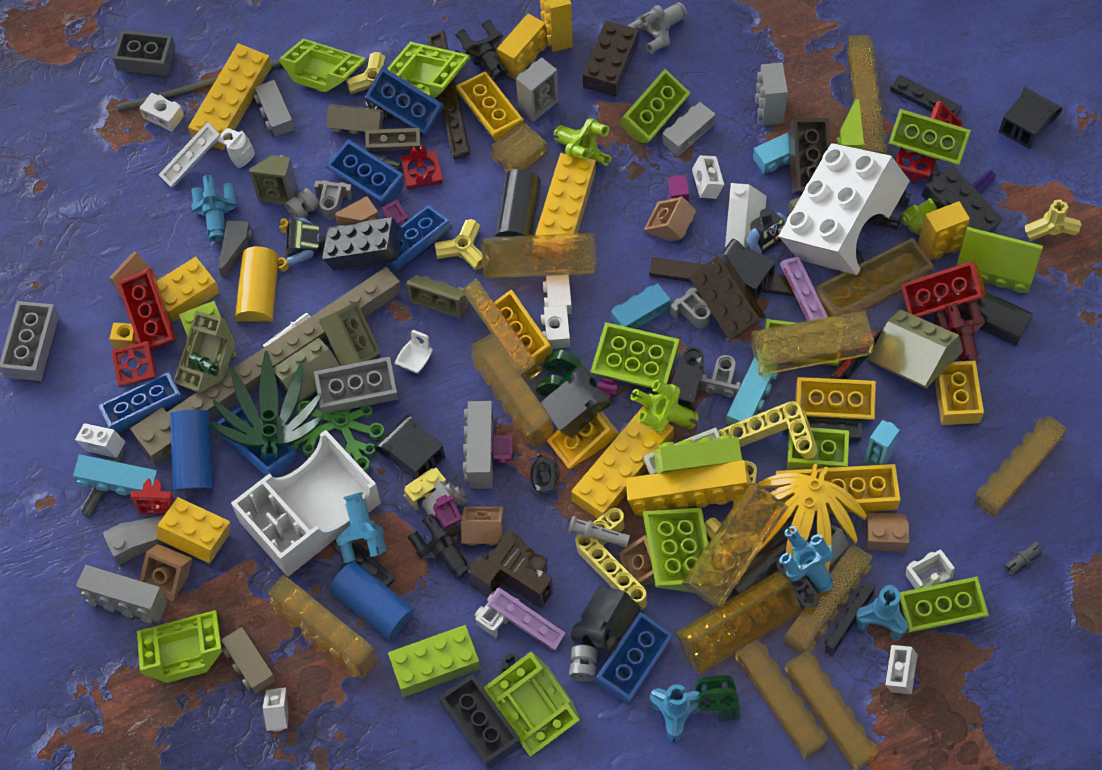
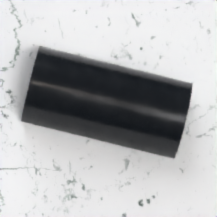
M515 169L506 173L494 236L495 241L531 244L541 184L539 176L535 173L523 169Z
M986 292L984 298L977 300L981 316H984L985 323L980 327V330L1017 346L1033 313ZM959 305L958 309L961 319L969 321L970 317L966 305Z
M783 530L776 534L758 554L752 553L720 579V582L746 610L784 581L783 575L777 568V560L786 553L788 541Z

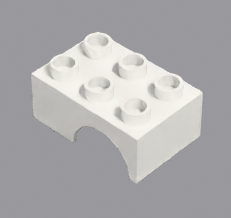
M831 143L814 175L806 185L794 210L789 215L786 224L779 234V238L802 261L858 275L860 267L856 259V244L863 225L870 217L876 214H882L889 218L906 189L909 179L892 156Z
M325 430L320 434V441L316 450L302 466L283 477L275 478L268 474L231 504L240 524L288 577L338 538L347 527L351 526L345 506L346 500L343 497L363 492L362 497L365 499L368 513L377 507L381 501L376 483Z

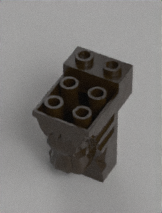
M511 529L507 534H503L500 537L499 545L495 550L492 549L488 553L487 560L480 556L468 568L471 587L487 598L503 584L542 609L553 594L552 578L546 575L548 571L547 558L534 553L533 549L526 546L525 542Z

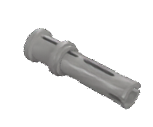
M576 516L572 517L568 533L574 532L584 535V538L593 537L625 548H627L630 535L599 527L590 520L586 522L576 519Z

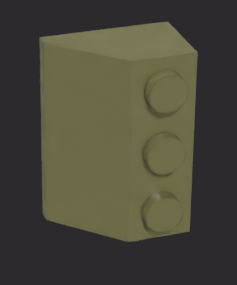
M272 155L250 168V176L259 202L285 205L292 197H296L298 185L290 157Z
M416 275L406 283L410 303L462 319L470 302L469 292L464 288H456L446 282L434 281L427 276Z
M357 302L319 319L341 366L364 362L381 353Z
M317 338L273 368L277 382L287 393L300 362H303V380L297 405L317 392L314 371L340 366L329 348L320 338Z

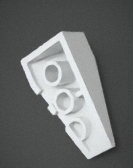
M731 183L725 247L734 238L744 248H748L747 239L750 234V224L760 216V211L766 208V195L749 184Z

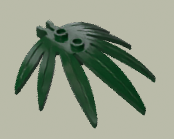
M265 351L259 392L261 418L258 416L245 385L234 367L230 366L232 382L238 402L253 428L216 400H213V404L217 411L237 430L215 422H211V424L218 433L235 443L249 447H263V459L267 458L269 447H271L274 453V458H278L277 446L292 444L303 439L313 432L324 420V414L304 424L315 411L322 396L319 393L286 425L299 399L303 380V362H300L285 397L280 417H278L277 383L269 353Z

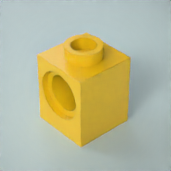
M113 323L110 334L113 348H123L138 343L132 324Z

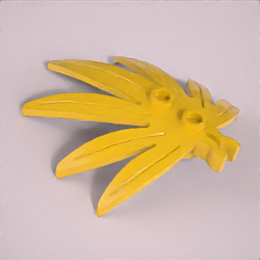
M818 464L813 465L811 476L799 473H784L771 476L758 482L757 488H781L768 493L750 508V512L776 503L791 494H794V496L769 521L757 543L754 554H758L778 533L796 507L798 509L791 526H795L801 537L808 540L814 514L817 512V534L822 535L824 541L829 546L832 545L826 504L829 505L837 521L855 544L857 543V536L854 526L840 503L864 520H866L867 515L856 499L846 490L836 484L824 481L828 473V467L824 468L818 479H816ZM788 539L786 553L794 556L791 542ZM829 561V562H826V563L824 564V566L826 567V569L828 570V572H829L830 561Z

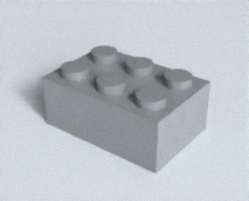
M540 58L537 62H533L525 72H521L517 76L518 110L534 122L558 102L557 69L543 58Z
M783 63L762 64L760 72H757L758 83H756L757 93L755 94V102L759 104L757 110L758 119L762 120V126L784 124L788 90Z

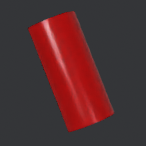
M974 261L901 284L908 313L919 318L946 310L945 306L957 303V306L986 296L982 275Z
M146 269L117 282L137 342L148 341L151 351L175 343L177 339L153 269Z

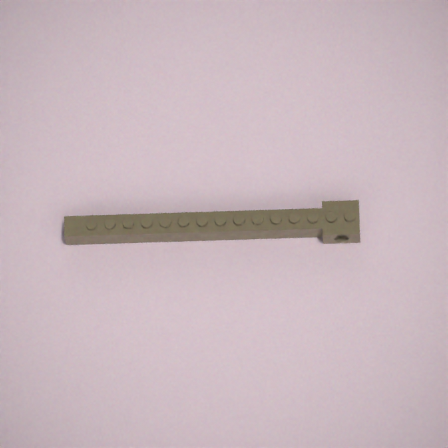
M385 267L234 367L249 395L260 388L261 369L265 351H268L274 368L317 338H320L324 344L328 343L329 339L319 319L355 302L358 303L365 318L402 293L399 280ZM228 371L220 382L203 392L195 393L170 411L166 412L162 407L130 428L134 438L155 466L171 456V412L209 411L211 421L220 415L213 404V400H216L227 409L238 403L231 371Z

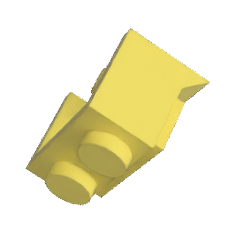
M432 468L405 486V494L403 496L416 511L419 509L417 500L423 496L427 498L432 494L431 490L435 488L434 485L439 481L446 483V479L437 468Z

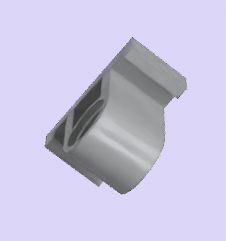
M315 181L316 196L320 197L321 195L320 208L322 215L325 219L333 220L336 218L335 213L341 210L343 197H348V200H352V186L344 182Z
M696 287L690 288L682 298H677L671 304V316L675 320L681 312L696 328L700 329L710 324L711 311L702 300L703 298Z
M729 355L720 356L716 362L712 379H708L707 375L703 374L701 390L707 393L723 394L728 398L736 397L741 383L732 384L735 373V360Z
M439 481L434 485L436 490L422 502V507L428 515L433 514L436 519L437 516L433 506L437 498L443 495H447V497L454 495L456 507L458 505L463 507L467 500L464 497L465 492L459 486L456 487L450 483L447 484Z

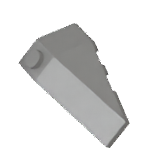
M164 516L120 523L103 532L118 565L145 553L157 544L165 543L157 539V525Z

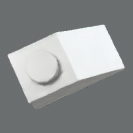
M286 687L265 691L263 713L266 731L272 730L277 732L288 727Z

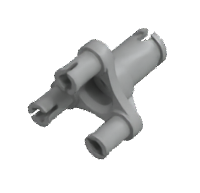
M680 2L665 10L661 6L656 5L649 12L636 18V21L626 26L639 29V31L646 30L654 36L655 40L646 44L647 51L652 54L656 50L670 45V26L684 19L687 16V10Z

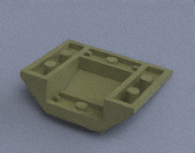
M196 311L174 378L175 384L203 392L224 379L229 369L230 358L235 350V340L224 318ZM195 352L200 356L208 357L211 362L219 366L218 373L212 376L207 372L199 371L195 365L189 363L188 358L190 354Z

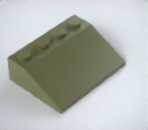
M900 309L886 323L867 360L921 387L927 388L963 352V348L958 334Z

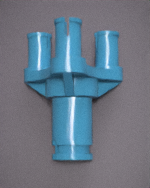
M207 175L203 176L204 192L203 188L200 187L191 190L193 197L192 212L206 216L208 240L218 242L224 239L226 228L224 214L238 207V200L235 198V186L233 183L223 184L224 197H222L215 190L214 176L208 175V180Z
M363 492L343 497L346 500L345 506L351 526L346 528L336 539L337 546H340L344 563L356 560L351 544L356 539L364 538V540H367L370 557L387 551L382 535L384 533L383 527L376 525L373 520L370 521L365 499L362 497Z
M790 526L793 533L787 528L785 536L791 542L794 556L792 557L791 554L786 553L779 559L786 570V575L791 581H797L807 575L818 592L828 591L832 588L833 583L831 582L834 580L824 564L833 559L835 555L833 549L826 544L822 535H814L809 543L804 537H801L795 526Z
M886 585L873 603L861 607L857 611V628L864 630L868 628L869 624H878L891 630L890 636L892 639L900 640L903 637V634L908 629V623L900 613V593L895 586Z
M676 684L669 687L667 691L657 688L651 692V706L654 710L661 711L663 714L669 741L673 742V739H675V742L679 741L688 716L691 713L695 714L700 711L697 703L698 691L686 693L683 686Z

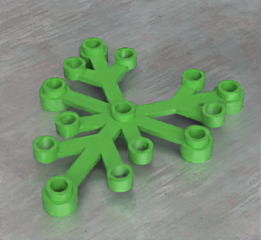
M300 402L297 407L298 412L300 413L310 402ZM368 405L350 413L351 409L333 412V414H324V420L329 423L317 427L309 435L294 442L290 447L295 450L300 443L307 441L303 446V452L306 456H311L315 451L316 441L325 430L328 432L333 429L340 430L347 442L345 451L350 456L353 454L355 462L359 466L366 465L362 469L368 472L370 469L369 460L367 457L362 456L360 451H363L368 457L374 456L376 453L374 445L354 440L349 428L369 434L373 440L382 439L385 431L380 423L368 426L354 421L361 417L370 418L372 416V408ZM315 409L311 416L317 418L322 415V411ZM365 410H370L369 413H363ZM307 448H312L311 451H306ZM372 448L373 451L367 452V449Z

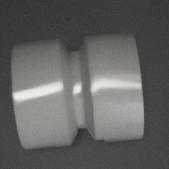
M305 188L297 194V198L292 197L288 200L285 206L291 216L296 219L307 217L308 212L312 213L320 207V204L314 194Z
M586 645L572 647L571 661L573 663L570 664L569 677L582 682L595 680L596 666L594 664L597 663L598 650Z

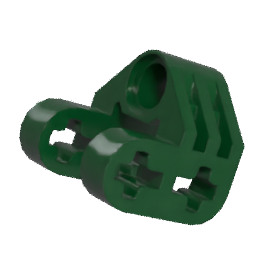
M558 350L547 355L543 364L546 370L559 372L564 369L566 373H564L563 378L557 375H550L539 380L535 389L536 393L548 397L564 382L569 381L572 374L579 367H582L580 358L564 350Z
M731 676L702 677L696 681L695 691L699 692L697 703L701 710L706 712L717 711L719 722L740 720L739 698L734 679ZM723 682H727V688L722 687ZM705 684L707 688L702 691V685ZM709 698V704H705L704 700Z

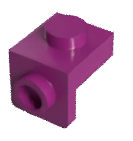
M398 200L381 208L385 218L392 217L400 226L406 223V220L409 218Z
M493 435L492 459H497V463L508 462V459L513 458V435Z
M443 495L437 498L433 506V510L443 528L462 520L454 503V495L449 497Z

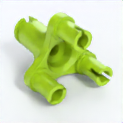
M590 118L577 131L563 125L555 129L554 135H557L559 138L556 137L554 140L566 145L565 152L568 156L579 157L583 160L593 159L605 166L609 165L607 162H611V156L600 152L596 144V134L603 137L607 136L609 126Z
M657 379L654 381L652 389L654 392L660 393L658 395L646 394L638 389L633 390L632 393L638 395V397L631 394V400L642 404L650 412L641 411L638 416V422L650 426L656 432H661L669 421L688 430L696 426V424L691 423L689 420L692 418L698 421V413L678 404L679 387L673 384H666Z

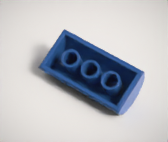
M384 66L381 67L365 98L411 127L419 128L420 132L424 135L432 129L444 107V104Z
M350 140L344 143L326 165L328 170L383 205L393 202L398 197L405 182L404 174Z
M430 205L426 206L401 226L403 230L398 260L382 264L391 272L396 273L452 229L451 220Z
M169 372L98 406L109 429L120 433L135 426L162 407L166 411L183 402V399Z
M241 407L232 412L253 428ZM224 418L217 422V424L237 430ZM222 436L266 476L270 474L272 477L277 478L289 468L296 456V451L292 447L283 445L277 446L278 458H274V453L271 447H269L267 458L263 459V447L244 446Z
M180 410L171 412L173 491L213 489L209 411Z
M356 561L347 564L337 574L330 586V593L390 642L394 641L416 610Z
M639 612L616 649L596 676V683L612 697L629 703L674 635L642 612Z

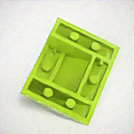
M302 39L281 56L279 61L295 83H299L304 87L314 88L320 92H327L345 81L366 61V58Z
M409 42L387 69L435 98L470 59V55Z
M216 610L137 631L141 674L166 683L207 672L222 652Z
M532 651L483 687L520 737L521 745L530 757L580 720L572 699L550 668Z

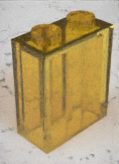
M522 121L491 145V157L496 163L499 162L506 172L515 169L526 170L548 153L547 142Z

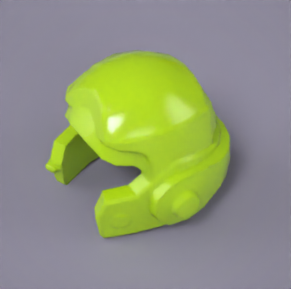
M929 198L919 206L913 205L902 212L900 217L902 224L906 225L912 233L920 235L925 214L937 210V206Z

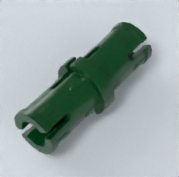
M195 352L190 354L188 358L189 363L195 365L199 371L207 372L212 376L218 373L219 366L211 362L208 357L200 356Z

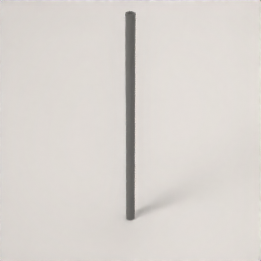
M279 59L271 61V69L282 66ZM217 77L157 93L156 95H161L166 99L209 87L215 83ZM148 96L116 105L119 112L141 106Z

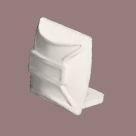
M229 128L223 131L222 136L217 141L227 146L230 159L240 169L253 158L255 154L253 146L243 131L239 133ZM232 134L233 140H224V137Z
M412 330V340L403 347L394 364L412 373H419L429 360L433 349L430 348L427 335ZM416 337L422 338L424 340L423 344Z

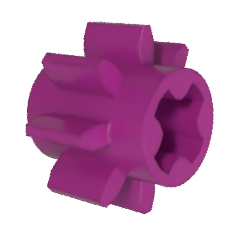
M605 377L604 380L599 379L597 388L603 390L610 400L611 396H616L618 383L614 382V379Z

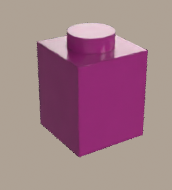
M686 175L668 177L667 189L669 199L683 197L689 203Z

